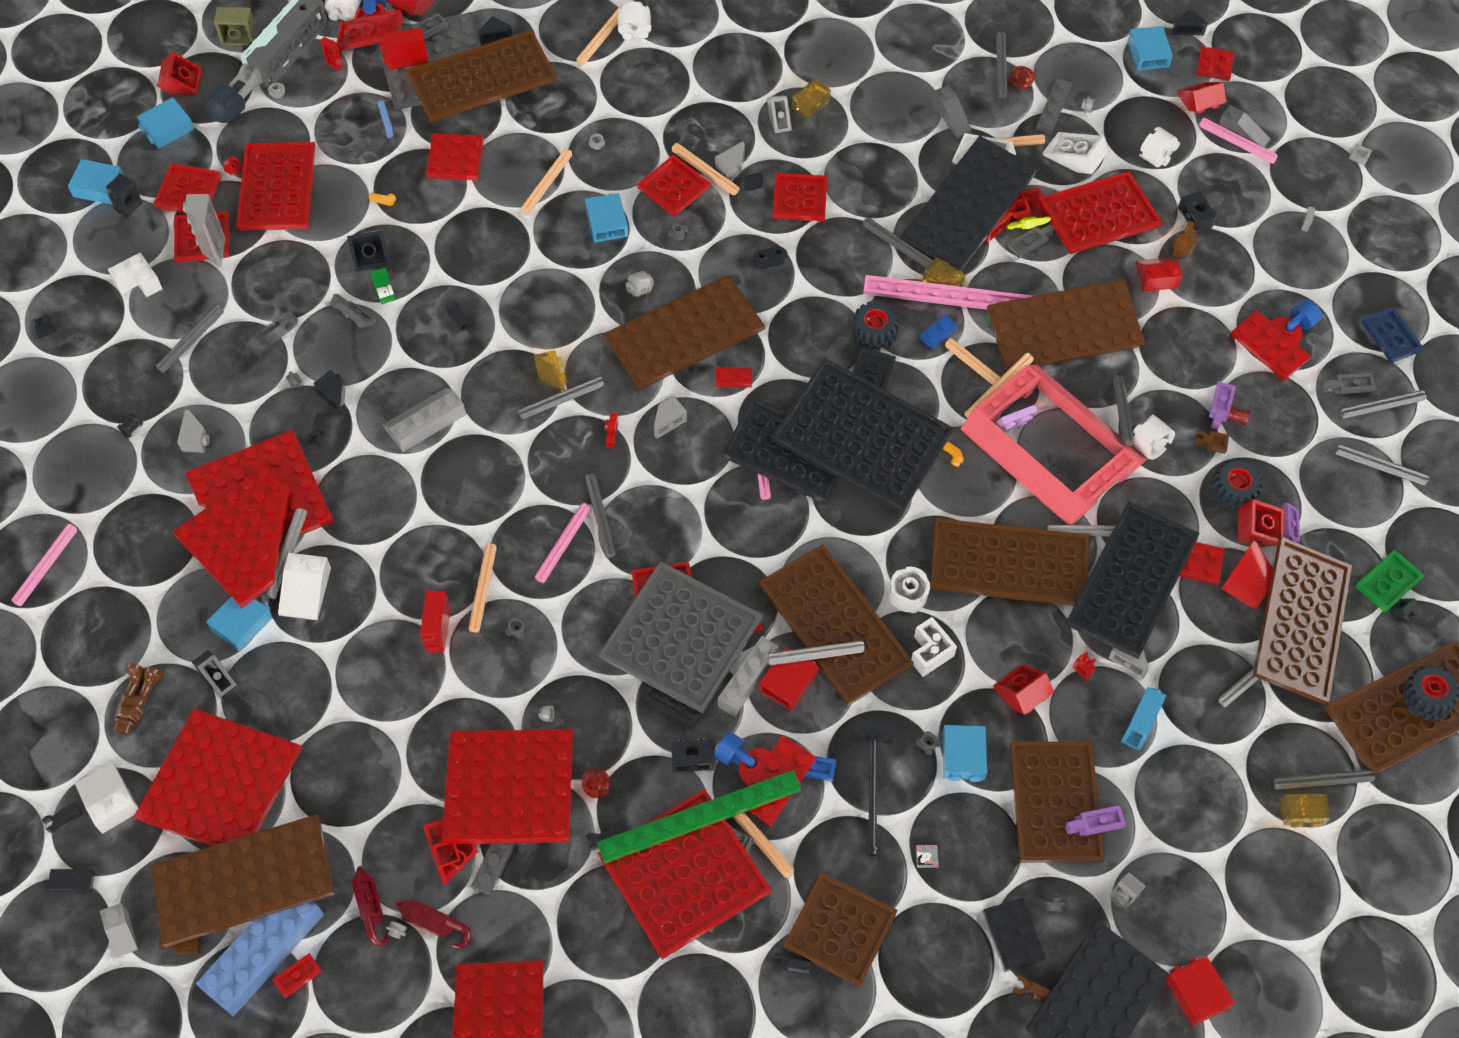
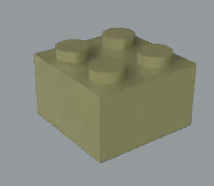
M217 7L214 24L221 45L248 46L257 36V28L251 8Z

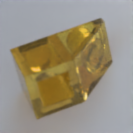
M936 257L924 271L923 282L963 287L966 275Z
M556 351L534 355L539 380L560 391L565 390L564 383L567 382L565 371L561 372L560 368L563 367L561 357H557Z

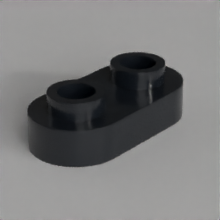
M777 246L757 251L753 255V264L759 269L784 264L787 261V250Z

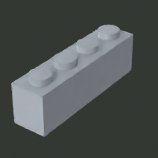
M761 636L718 697V707L733 717L737 715L771 665H769L767 660L768 654L778 652V645Z

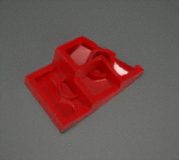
M1041 188L1022 191L1008 210L1012 213L1013 218L1021 220L1028 217H1046L1038 204L1039 197H1043Z
M1253 541L1221 588L1255 610L1269 591L1273 571L1271 564L1256 541Z
M443 819L423 825V829L441 881L445 885L478 853L476 844H442Z

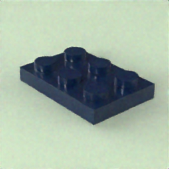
M1394 306L1365 317L1361 321L1391 364L1422 352L1424 348Z

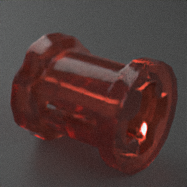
M1232 405L1227 421H1236L1246 426L1251 411L1237 409Z

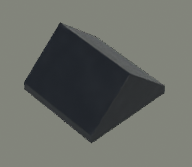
M382 229L347 236L355 272L390 265Z

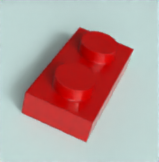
M324 36L320 42L326 64L340 71L343 68L339 46L334 40Z
M716 367L715 387L752 388V368Z
M308 953L272 980L286 999L322 973V970L311 954Z

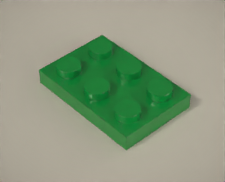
M1393 550L1359 581L1355 588L1386 613L1420 582L1425 575L1397 551Z

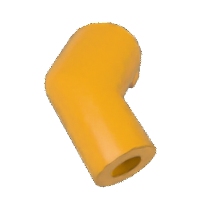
M370 193L369 200L392 206L396 201V197L393 194L386 196Z
M947 442L943 450L952 455L951 464L959 467L961 462L963 463L964 461L963 454L959 448Z

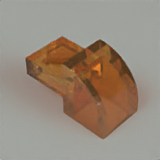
M1187 221L1183 234H1177L1172 252L1173 258H1186L1194 252L1199 237H1195L1194 222Z

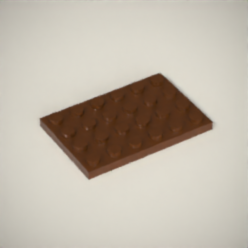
M1092 741L1010 742L1019 863L1104 862L1102 832L1080 836L1079 832L1067 834L1065 828L1067 822L1075 821L1074 818L1079 816L1080 813L1099 810Z

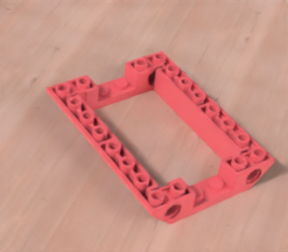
M1027 365L977 406L961 427L962 432L1067 525H1073L1096 505L1098 498L1118 480L1120 482L1124 481L1147 460L1133 446H1124L1122 437L1038 365ZM1036 387L1115 455L1074 492L1068 489L995 424L1005 409L1021 396L1026 399L1033 393Z

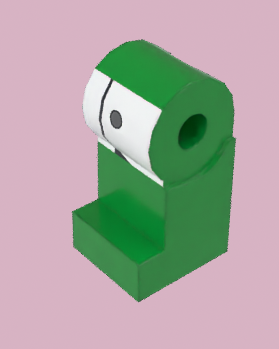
M386 268L370 272L381 305L395 301Z

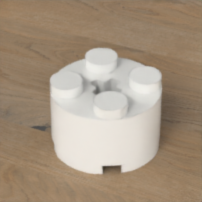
M325 0L324 10L333 21L338 19L345 21L353 20L361 0Z
M628 2L623 4V8L620 9L619 7L617 10L618 31L622 38L626 40L632 37L647 38L648 33L651 31L649 7L647 5L646 7L642 6L640 2Z
M1157 127L1154 129L1156 132L1154 134L1150 133L1140 149L1142 154H1139V156L1155 167H1160L1161 165L1166 166L1169 163L1170 155L1173 151L1177 150L1180 142L1163 128Z
M1151 415L1143 425L1139 424L1135 427L1133 431L1135 434L1134 443L1132 446L1146 458L1154 460L1165 452L1166 448L1164 446L1167 442L1172 443L1175 432L1158 417Z
M906 567V569L896 571L892 576L889 588L890 603L904 612H918L926 604L930 590V582L927 579V575L916 567Z

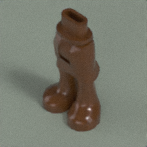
M130 662L125 667L126 673L130 676V681L125 693H122L121 700L117 706L114 720L116 724L113 729L114 732L129 735L131 728H135V724L141 720L151 690L163 677V672L156 668L146 667L144 669L142 666ZM143 678H144V682H143L142 688H141V690H140V692H139V695H138V696H135V694H136V692H137V690H138V688H139V685H140L141 681H142Z

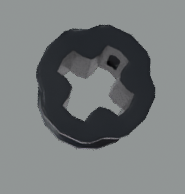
M130 413L122 425L119 424L117 428L126 437L131 438L132 433L139 426L141 427L143 422L136 415Z

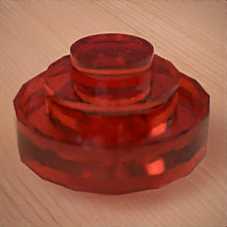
M1026 66L1015 67L1010 72V82L1017 88H1028L1034 82L1035 74Z
M594 767L586 770L583 774L582 787L586 795L591 798H601L607 794L610 788V779L604 769Z

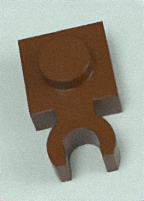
M1204 431L1196 432L1195 437H1200L1202 440L1196 439L1194 445H1207L1208 451L1226 454L1229 440L1228 434L1210 431L1209 435H1207Z

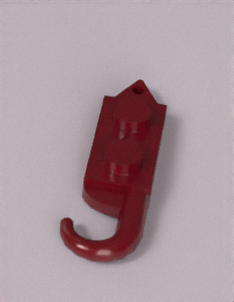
M360 865L357 867L355 877L351 881L360 917L364 921L369 940L377 946H384L389 942L390 936L387 931L385 938L381 940L375 932L374 927L382 922L384 915L374 878L370 877Z
M415 899L395 902V905L402 914V920L438 937L447 936L453 929L462 932L464 940L458 944L452 943L451 946L453 948H463L470 942L471 931L465 924Z

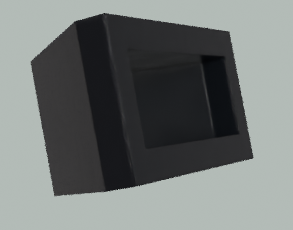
M1189 9L1175 20L1171 35L1204 36L1208 21Z
M493 16L478 31L481 45L513 36L511 25Z

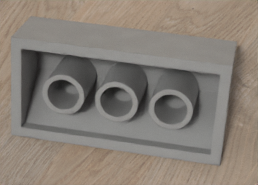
M187 194L186 202H183V211L187 214L188 224L192 226V234L196 236V244L200 247L201 252L217 267H222L225 236L209 194Z
M444 388L384 423L383 427L400 450L404 452L466 415L464 403L454 390Z

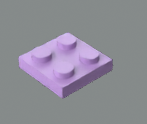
M1033 405L1001 417L995 424L1006 433L1014 426L1019 428L1026 425L1028 421L1033 419L1032 416L1037 410Z

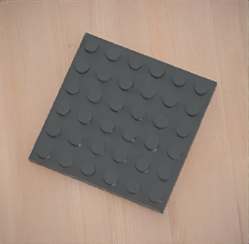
M471 12L445 17L444 19L448 22V28L424 40L428 63L481 46ZM415 24L402 26L401 31L411 30V27ZM377 43L395 110L421 105L406 70L417 66L389 70L387 63L384 64L382 53L385 52H381L380 43Z
M660 561L599 653V658L703 714L759 625L763 615Z

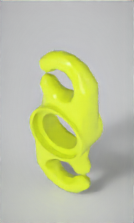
M1049 216L1044 218L1028 217L1007 225V229L1034 228L1048 223L1051 218Z

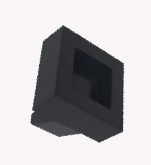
M49 314L42 315L43 317L34 318L31 321L38 338L56 332Z
M1415 598L1400 599L1389 611L1393 617L1397 616L1402 622H1410L1408 614L1410 616H1417L1416 607L1419 604Z

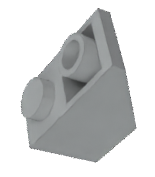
M1128 873L1117 884L1109 897L1112 898L1113 903L1117 907L1127 910L1146 886L1131 873Z

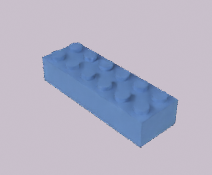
M310 902L253 920L200 978L196 985L234 1017L324 916L323 912L315 903Z

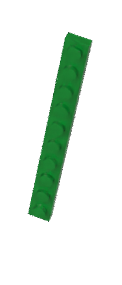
M794 770L601 840L597 842L603 862L606 864L801 791V787Z

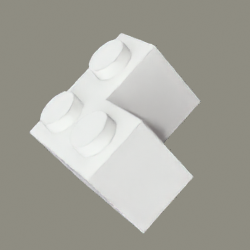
M141 253L108 269L115 285L122 294L136 286L140 287L146 297L162 290L156 274Z
M933 617L916 627L914 638L922 647L913 652L911 660L914 662L913 666L924 677L954 657L957 646Z

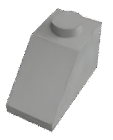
M781 95L767 98L768 111L774 133L792 131L787 96Z
M742 141L715 157L716 170L729 180L741 174L745 155V143Z
M675 396L663 400L658 406L654 423V437L656 439L687 421V411Z
M185 410L177 443L181 451L204 453L205 447L209 445V435L206 434L204 427L189 410Z
M1115 648L1111 651L1109 659L1144 679L1149 670L1144 650L1139 659Z
M119 903L101 910L100 914L104 930L116 957L138 950L129 912L123 904Z

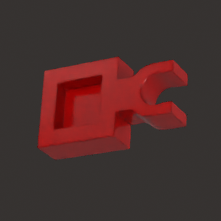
M610 412L609 419H606L605 430L608 431L606 448H614L618 429V413Z
M1086 651L1075 660L1072 668L1088 681L1095 672L1096 667L1094 663L1096 659L1093 658L1091 660Z

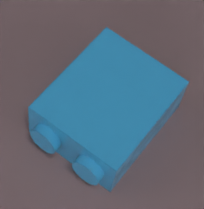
M1163 26L1131 29L1128 44L1137 71L1169 68L1173 55Z
M173 97L137 116L140 131L143 134L146 133L151 144L154 143L158 149L194 130L190 117Z
M81 159L68 188L75 198L112 205L113 203L108 197L106 186L117 175L123 174V171L119 166Z
M619 193L585 199L586 213L594 243L628 237V226Z
M230 597L206 623L212 632L240 652L272 619L271 609L266 603H259L256 599L241 609Z
M1146 688L1121 740L1122 743L1140 751L1167 695L1162 694L1156 688Z
M944 725L942 732L944 779H949L950 781L969 779L972 782L985 780L987 775L985 726Z

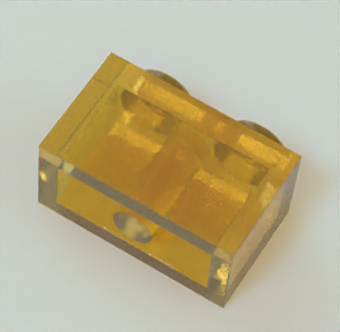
M815 79L813 82L808 83L800 92L794 94L792 108L808 119L830 101L831 89Z
M1285 794L1279 801L1283 825H1290L1293 828L1311 825V827L1317 828L1324 826L1330 819L1326 794Z

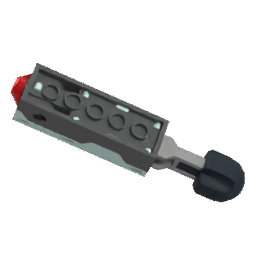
M291 0L242 53L243 65L238 75L229 85L222 84L216 87L207 98L206 111L214 121L219 123L231 122L245 109L244 98L254 87L261 85L268 89L272 83L279 80L327 26L324 2L322 0Z

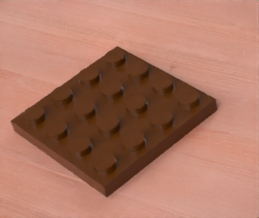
M821 872L783 948L861 988L898 910Z

